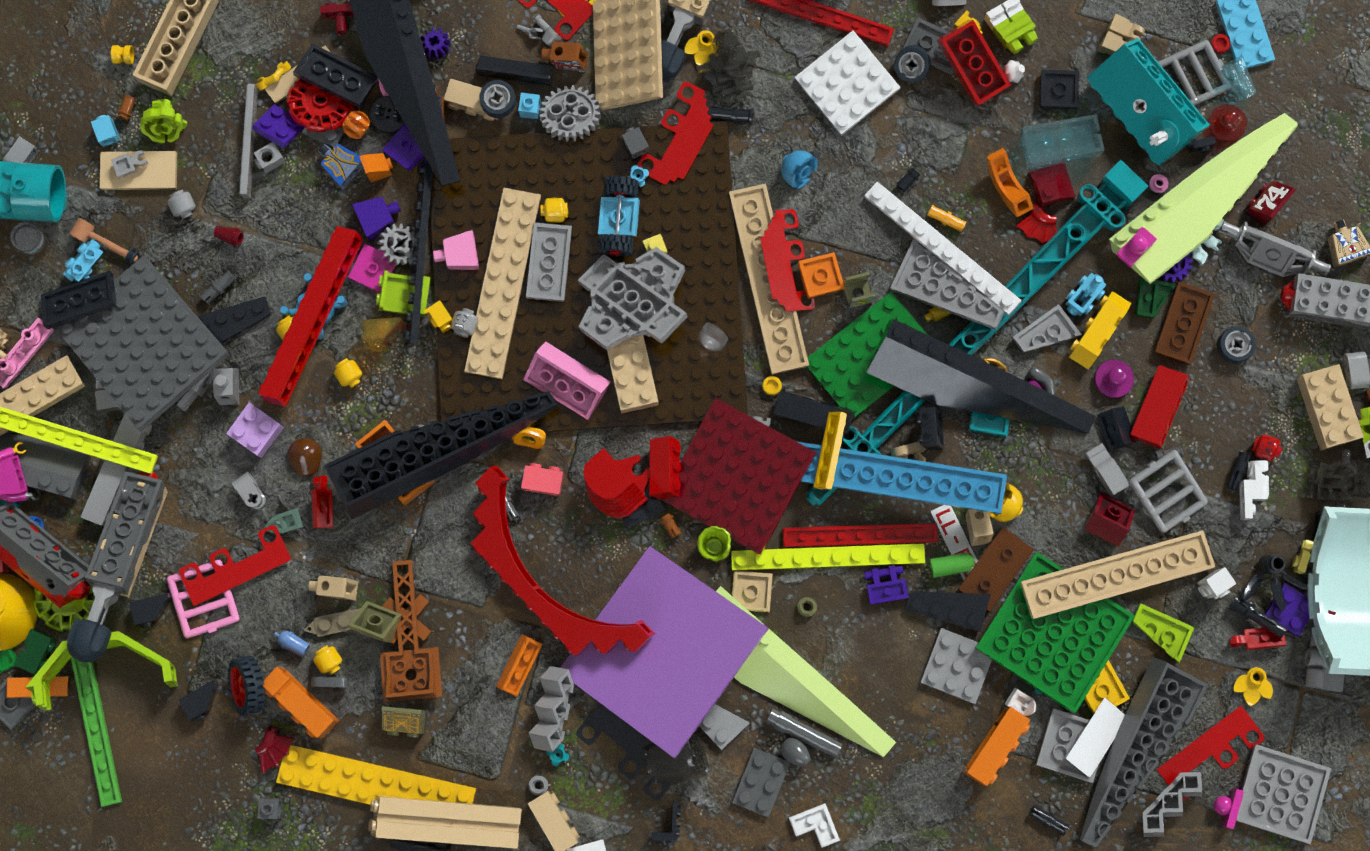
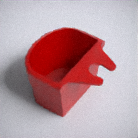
M603 448L585 464L583 473L587 493L594 506L603 514L618 519L624 518L632 514L648 500L645 496V488L650 480V468H647L641 475H634L632 472L633 466L641 461L639 455L615 460Z

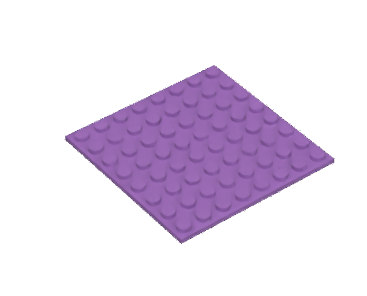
M649 546L596 620L615 624H634L643 620L655 635L640 650L634 653L624 647L622 640L607 654L597 651L592 642L583 653L577 656L570 654L560 668L569 669L575 685L669 755L676 758L769 628Z

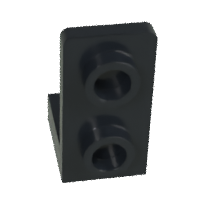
M1212 136L1199 140L1195 138L1186 145V148H1189L1190 153L1200 151V153L1209 152L1216 144L1215 137Z
M673 801L672 832L652 831V840H656V844L667 845L668 841H675L676 837H680V825H676V817H680L681 805H677V801Z

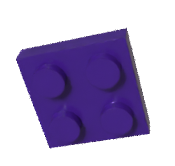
M274 104L253 124L252 130L284 149L305 126H299L287 111Z
M1283 583L1281 586L1285 610H1280L1273 599L1265 615L1287 627L1288 632L1299 637L1309 620L1308 597Z

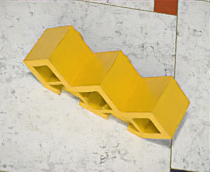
M1113 291L1108 297L1105 295L1099 303L1101 306L1099 312L1094 319L1090 317L1084 326L1087 328L1080 341L1076 339L1070 347L1072 353L1069 358L1088 370L1131 305L1129 301Z

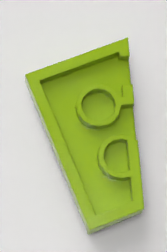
M1140 603L1132 622L1172 659L1180 663L1194 627Z

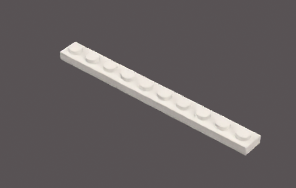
M876 182L865 194L867 200L960 275L966 282L975 287L983 296L1001 308L1006 315L1009 316L1021 303V299L880 183Z

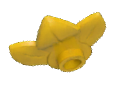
M707 30L701 31L697 37L689 39L684 48L685 54H694L695 63L699 67L705 66L710 58L720 60L721 48L715 42V36ZM704 37L707 38L708 43H704L702 39Z
M1254 667L1247 672V675H1241L1236 679L1233 691L1243 692L1244 700L1249 706H1252L1258 702L1261 696L1271 699L1273 687L1266 680L1265 671ZM1255 673L1259 675L1257 681L1253 679Z

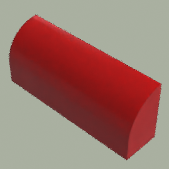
M1161 365L1158 366L1130 435L1133 438L1147 445L1162 449L1190 381L1187 374Z

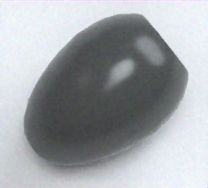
M788 738L783 742L780 750L782 756L788 762L799 767H805L810 763V754L801 741L795 738Z

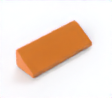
M522 634L496 687L517 697L543 644Z

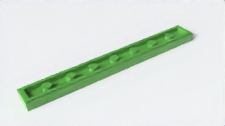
M71 657L101 807L121 803L122 799L93 662H80Z

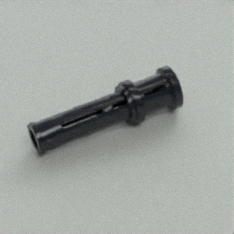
M736 106L732 109L709 107L707 114L714 119L731 120L735 124L743 122L752 125L754 108L746 110L738 109Z
M1240 595L1236 596L1229 610H1235L1243 615L1244 619L1248 620L1249 618L1277 635L1280 639L1283 637L1288 629L1287 627L1255 609L1256 606L1253 603L1249 604L1240 598Z

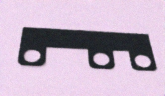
M601 703L597 705L576 732L581 740L590 745L603 731L627 751L628 754L619 763L618 770L628 779H633L643 766L651 771L654 775L644 786V792L655 801L661 799L683 772L680 767ZM586 726L592 727L595 731L591 739H586L582 735V730ZM633 761L636 764V770L633 773L625 772L623 768L625 762ZM653 782H658L662 786V791L658 795H653L649 790Z

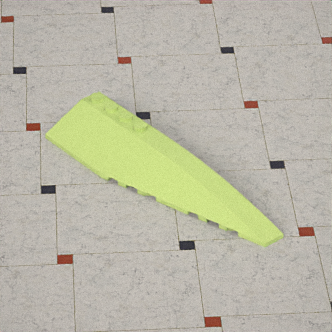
M1284 113L1218 154L1109 239L1112 252L1117 254L1143 226L1157 240L1131 268L1149 284L1154 282L1211 236L1212 230L1222 222V218L1227 211L1230 212L1234 207L1235 201L1242 197L1257 178L1258 172L1265 168L1268 164L1267 161L1272 155L1276 154L1278 147L1288 139L1298 126V123Z
M721 586L717 589V593L758 620ZM768 629L734 676L741 684L882 757L896 743L770 629Z

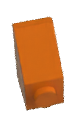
M384 153L359 156L371 183L392 176L390 169H393L390 158L386 159Z

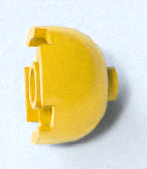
M1006 482L1001 514L989 512V516L1000 522H1008L1018 517L1023 511V498L1020 491Z

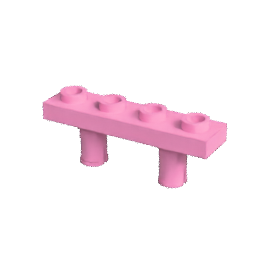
M37 318L29 329L26 328L22 331L21 339L7 354V359H0V386L2 388H8L55 331L53 328L47 330L43 326V320Z

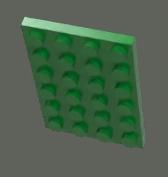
M892 291L807 357L809 362L807 369L838 406L856 411L854 418L894 387L866 373L889 320L895 319L926 334Z

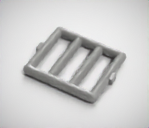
M1204 40L1158 61L1162 67L1172 65L1187 97L1194 106L1232 88L1223 69L1224 64L1221 59L1218 60L1208 40ZM1205 49L1223 84L1214 89L1195 55L1196 52ZM1187 56L1206 93L1197 97L1178 60Z
M1172 450L1156 462H1150L1147 464L1148 467L1132 477L1129 481L1161 533H1166L1180 522L1185 523L1191 519L1189 516L1208 503L1205 495L1176 450ZM1171 460H1174L1179 469L1144 492L1139 482ZM1181 476H1184L1189 485L1154 508L1149 498ZM1193 492L1198 501L1164 524L1159 514Z

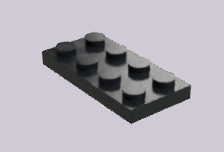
M313 43L293 71L294 76L358 108H361L378 82L375 74Z
M107 271L41 294L43 326L48 330L117 306L113 273Z

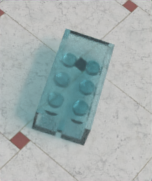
M1097 114L1023 127L1019 136L1026 169L1101 156L1104 152V145L1101 134H1098L1100 127Z

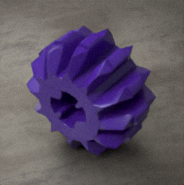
M432 27V32L429 33V31L425 30L426 36H420L428 59L435 56V59L438 60V55L445 57L444 51L450 52L449 45L451 40L448 39V33H443L441 28L436 32L435 28Z

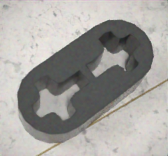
M311 677V687L348 688V678Z

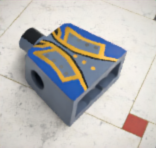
M324 144L318 151L324 158L321 162L322 167L342 190L346 188L363 168L359 155L340 144H337L333 149Z

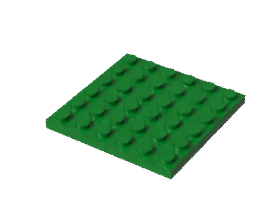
M1036 551L975 649L1070 712L1076 713L1135 615L1107 598L1032 620L1020 582L1064 570Z

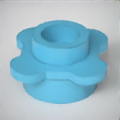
M634 165L631 167V174L628 177L638 180V186L642 187L645 185V179L649 175V171Z

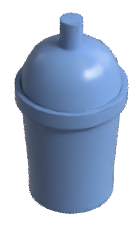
M283 631L280 634L274 633V636L278 637V645L283 650L286 649L302 658L310 647L309 643L293 634L292 631Z

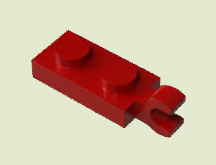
M327 476L313 477V485L316 488L311 490L313 528H333L332 489H327Z
M1265 628L1245 629L1242 632L1243 635L1232 636V639H1229L1230 647L1245 645L1246 650L1285 647L1286 645L1284 635L1280 639Z

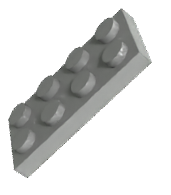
M534 223L526 292L527 299L565 301L572 226Z

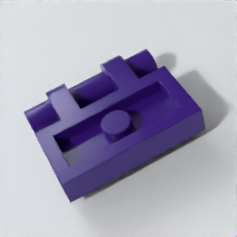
M892 565L886 569L878 570L874 568L871 571L864 572L865 580L873 579L874 584L866 586L870 605L909 598L905 579L897 580L896 574L904 573L902 566L895 567ZM890 576L891 581L880 583L879 577Z

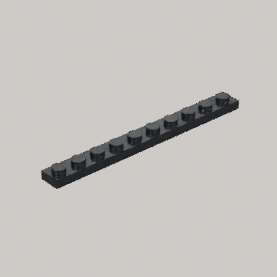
M427 159L420 162L417 168L419 181L416 184V193L418 195L414 203L416 218H414L412 224L414 237L411 239V248H413V252L409 259L411 274H409L407 280L410 286L409 292L406 295L408 308L404 315L406 330H404L402 336L403 341H405L404 347L410 348L418 345L433 173Z

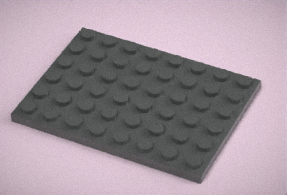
M145 255L114 280L117 306L63 324L57 329L140 432L230 355Z

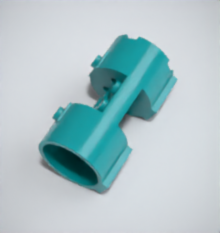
M0 161V219L59 222L63 212L66 211L68 193L62 167L52 164Z

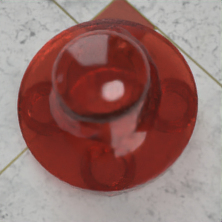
M1229 104L1217 107L1211 113L1208 121L1212 136L1216 140L1223 142H1232L1239 139L1247 127V120L1243 111Z

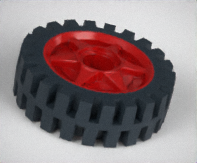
M252 656L234 658L230 661L231 663H229L228 687H230L229 693L232 695L231 701L234 702L233 706L236 708V712L242 716L260 713L265 704L263 701L265 700V688H263L264 680H262V672L260 673L261 668L258 666L257 660Z

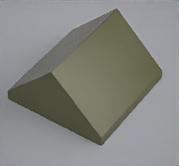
M366 601L349 623L348 628L383 642L391 643L401 619V614Z

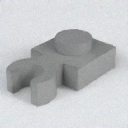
M137 151L133 157L126 153L112 159L117 177L120 179L137 172L136 166H146L148 164L147 160L139 161V158L145 155L144 152Z

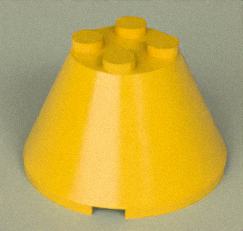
M0 573V650L11 649L25 641L30 629H34L37 623V614L33 602L35 601L34 591L22 579Z

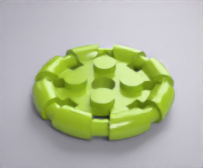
M34 588L33 592L35 594V601L33 602L38 617L46 622L45 625L49 628L61 632L70 630L73 621L87 620L95 600L93 593V600H88L87 595L84 599L73 600L59 608L48 598L47 601H43V594L36 588ZM51 608L55 612L52 616L48 614ZM85 610L87 613L82 617L79 613ZM64 616H70L69 622L64 621Z

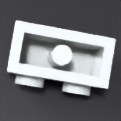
M1224 567L1215 570L1197 582V584L1199 585L1198 590L1203 597L1208 599L1214 597L1217 599L1227 595L1230 592L1228 589L1234 586L1236 582Z

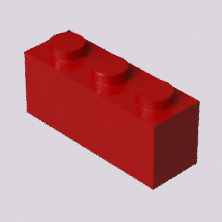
M671 436L650 439L649 495L659 500L678 497L681 488L679 471L681 469L679 452L681 451L679 440Z

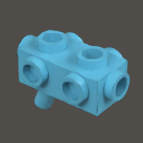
M93 239L90 242L82 243L77 249L78 254L74 258L71 257L64 266L66 268L63 275L70 281L90 278L89 274L93 271L91 266L103 253L99 249L101 245Z
M1091 273L1088 277L1084 275L1078 282L1080 286L1078 290H1072L1066 297L1068 302L1065 305L1068 306L1067 310L1072 315L1076 316L1078 314L1081 316L1083 313L1087 315L1093 308L1091 303L1094 299L1099 300L1105 293L1103 288L1106 284L1104 279L1098 274L1094 275ZM1076 300L1081 301L1082 305L1076 304Z

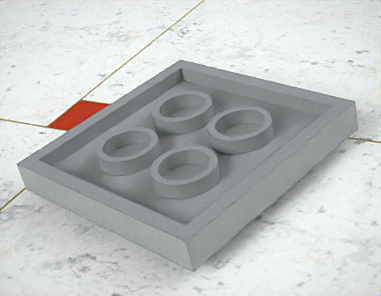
M940 628L920 683L976 704L992 659L975 649L978 642Z
M1052 708L1035 765L1093 783L1098 766L1089 778L1066 759L1090 720Z

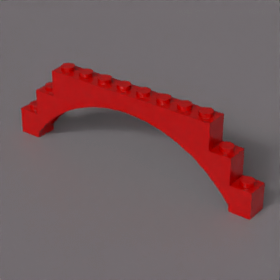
M498 466L489 467L475 482L479 487V492L487 496V498L473 512L476 516V521L480 525L485 526L482 532L471 542L474 551L486 559L487 565L499 573L500 579L512 587L513 593L525 601L526 607L538 615L539 621L551 629L552 635L564 643L566 650L570 654L577 656L583 653L592 642L597 651L607 654L621 640L627 650L633 653L640 650L655 635L643 620L634 624H615L587 618L558 603L536 583L522 563L509 531L506 515V485L510 479Z

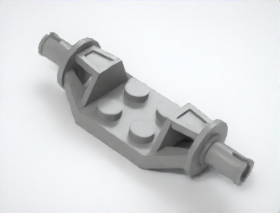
M1224 221L1220 227V233L1234 238V246L1239 249L1248 263L1279 276L1285 277L1298 273L1307 274L1310 269L1326 276L1331 268L1330 264L1315 259V250L1309 251L1300 245L1282 240L1263 232L1261 229L1248 226L1247 222L1237 227ZM1243 237L1252 241L1250 248L1242 241ZM1296 259L1305 262L1304 265H1292Z

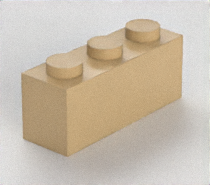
M450 79L443 99L449 109L456 111L458 109L465 110V113L476 116V114L482 115L484 119L489 121L500 119L490 117L483 111L479 100L481 87ZM497 96L494 100L500 102L501 97Z
M547 791L529 802L528 805L554 850L565 851L579 842L577 838L580 836L575 827L571 828L567 821L570 819L565 810L561 811L557 804L560 801L556 794H551L550 791Z

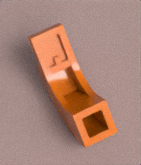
M1001 148L988 155L986 158L989 167H987L989 175L1002 200L1016 217H1019L1033 209L1029 193L1019 184L1011 169L1007 152Z

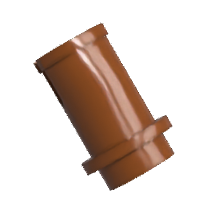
M124 95L120 110H117L118 118L123 120L131 118L132 115L130 113L136 101L134 97Z
M668 513L660 518V524H663L672 539L682 532L674 522V516Z

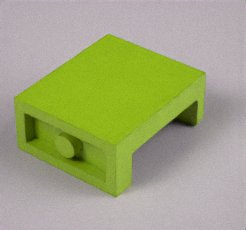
M384 271V275H380L378 286L382 287L381 294L377 293L376 305H379L378 311L405 315L408 308L406 295L409 292L410 286L407 283L408 276L388 273V271ZM423 276L420 317L425 316L424 310L427 306L430 277Z

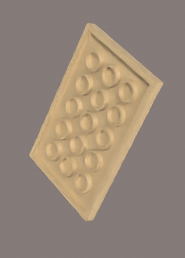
M660 0L593 1L595 99H598L600 111L663 98Z

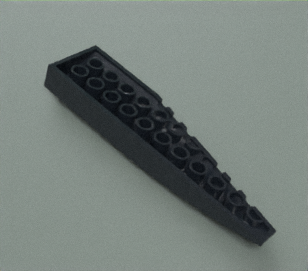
M350 0L365 57L392 100L406 127L411 132L415 142L420 147L422 154L427 159L440 184L446 186L461 182L410 1Z
M895 319L889 320L866 373L934 405L1087 434L1096 417L1031 383Z
M550 391L525 397L522 401L507 402L508 404L503 406H489L484 411L479 412L478 409L451 416L446 421L438 422L436 420L430 422V425L419 427V425L413 426L411 430L404 432L401 430L394 431L324 465L352 520L491 450L558 407L557 402Z

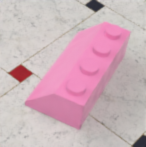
M547 342L535 353L523 379L542 392L550 391L555 400L587 420L603 398L610 384L609 380Z

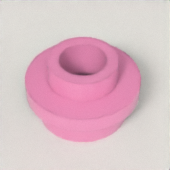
M1154 175L1149 181V187L1155 193H1163L1168 188V180L1164 175ZM1156 181H1161L1162 186H1158Z

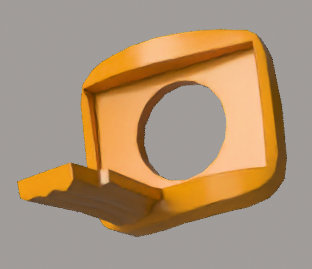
M530 426L512 436L515 444L534 449L542 448L546 439V433L543 430ZM523 436H530V437L534 438V439L536 440V442H534V441H532V440H530V439H527V438H522V437H523Z

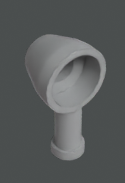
M540 15L535 17L533 22L545 31L542 40L550 48L553 42H561L563 40Z

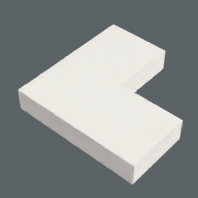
M825 803L789 817L796 836L815 830L821 848L840 841Z

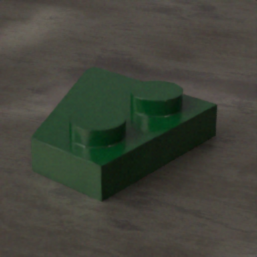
M1139 278L1135 316L1155 318L1160 311V307L1168 299L1167 297L1170 292L1176 287V283L1155 280L1149 284L1144 278Z

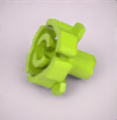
M168 99L152 101V108L143 112L140 128L142 133L147 135L152 141L164 143L165 134H167V141L173 142L179 138L180 132L187 126V121L182 119L181 114H175V110L170 103L171 101Z

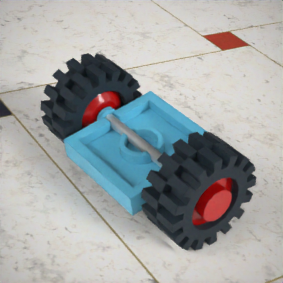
M609 176L605 178L603 194L609 197H601L598 227V252L601 254L625 257L633 253L634 239L631 237H637L640 200L637 198L639 182L634 178H625V176Z

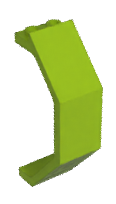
M119 631L111 632V638L106 649L120 646L129 648L161 666L164 682L170 688L178 687L176 669L170 661ZM67 640L61 642L25 687L31 691L33 704H36L43 711L52 710L49 690L50 683L72 657L67 649Z

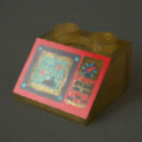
M401 317L362 320L363 343L372 352H381L383 348H388L406 329V325Z

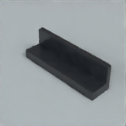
M480 55L479 63L476 65V72L478 76L551 86L554 66Z
M781 391L778 395L774 414L826 428L829 412H843L847 414L843 433L848 434L856 411Z

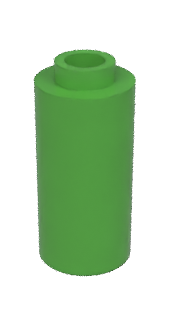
M968 552L929 559L933 578L972 571V567H975L973 555L969 556Z

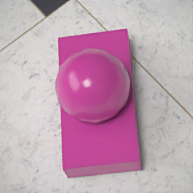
M1142 226L1116 255L1131 267L1157 238Z
M1232 788L1230 797L1220 796L1215 800V811L1220 815H1224L1223 827L1234 828L1244 794L1243 790Z

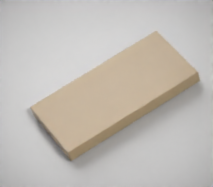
M137 151L101 152V190L177 189L176 151H143L145 155L141 156L139 161L147 160L148 164L143 167L136 166L137 172L120 179L117 177L111 160L126 153L133 157Z

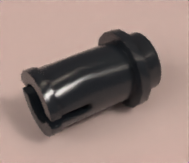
M913 168L908 169L905 176L896 183V186L903 192L914 181L919 180L920 174Z

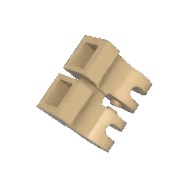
M1115 14L1109 23L1098 52L1112 55L1123 44L1139 38L1138 36H1143L1145 30L1140 25L1133 24L1130 20Z

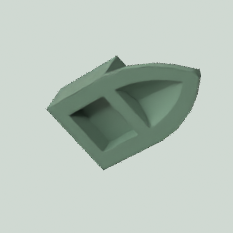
M298 508L272 517L264 528L275 525L279 533H285L303 527Z

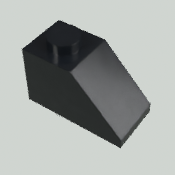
M165 593L129 602L134 625L148 628L153 626L152 623L158 622L172 600L171 594Z
M216 680L208 682L178 700L189 721L196 720L199 722L207 717L206 713L211 711L218 688Z

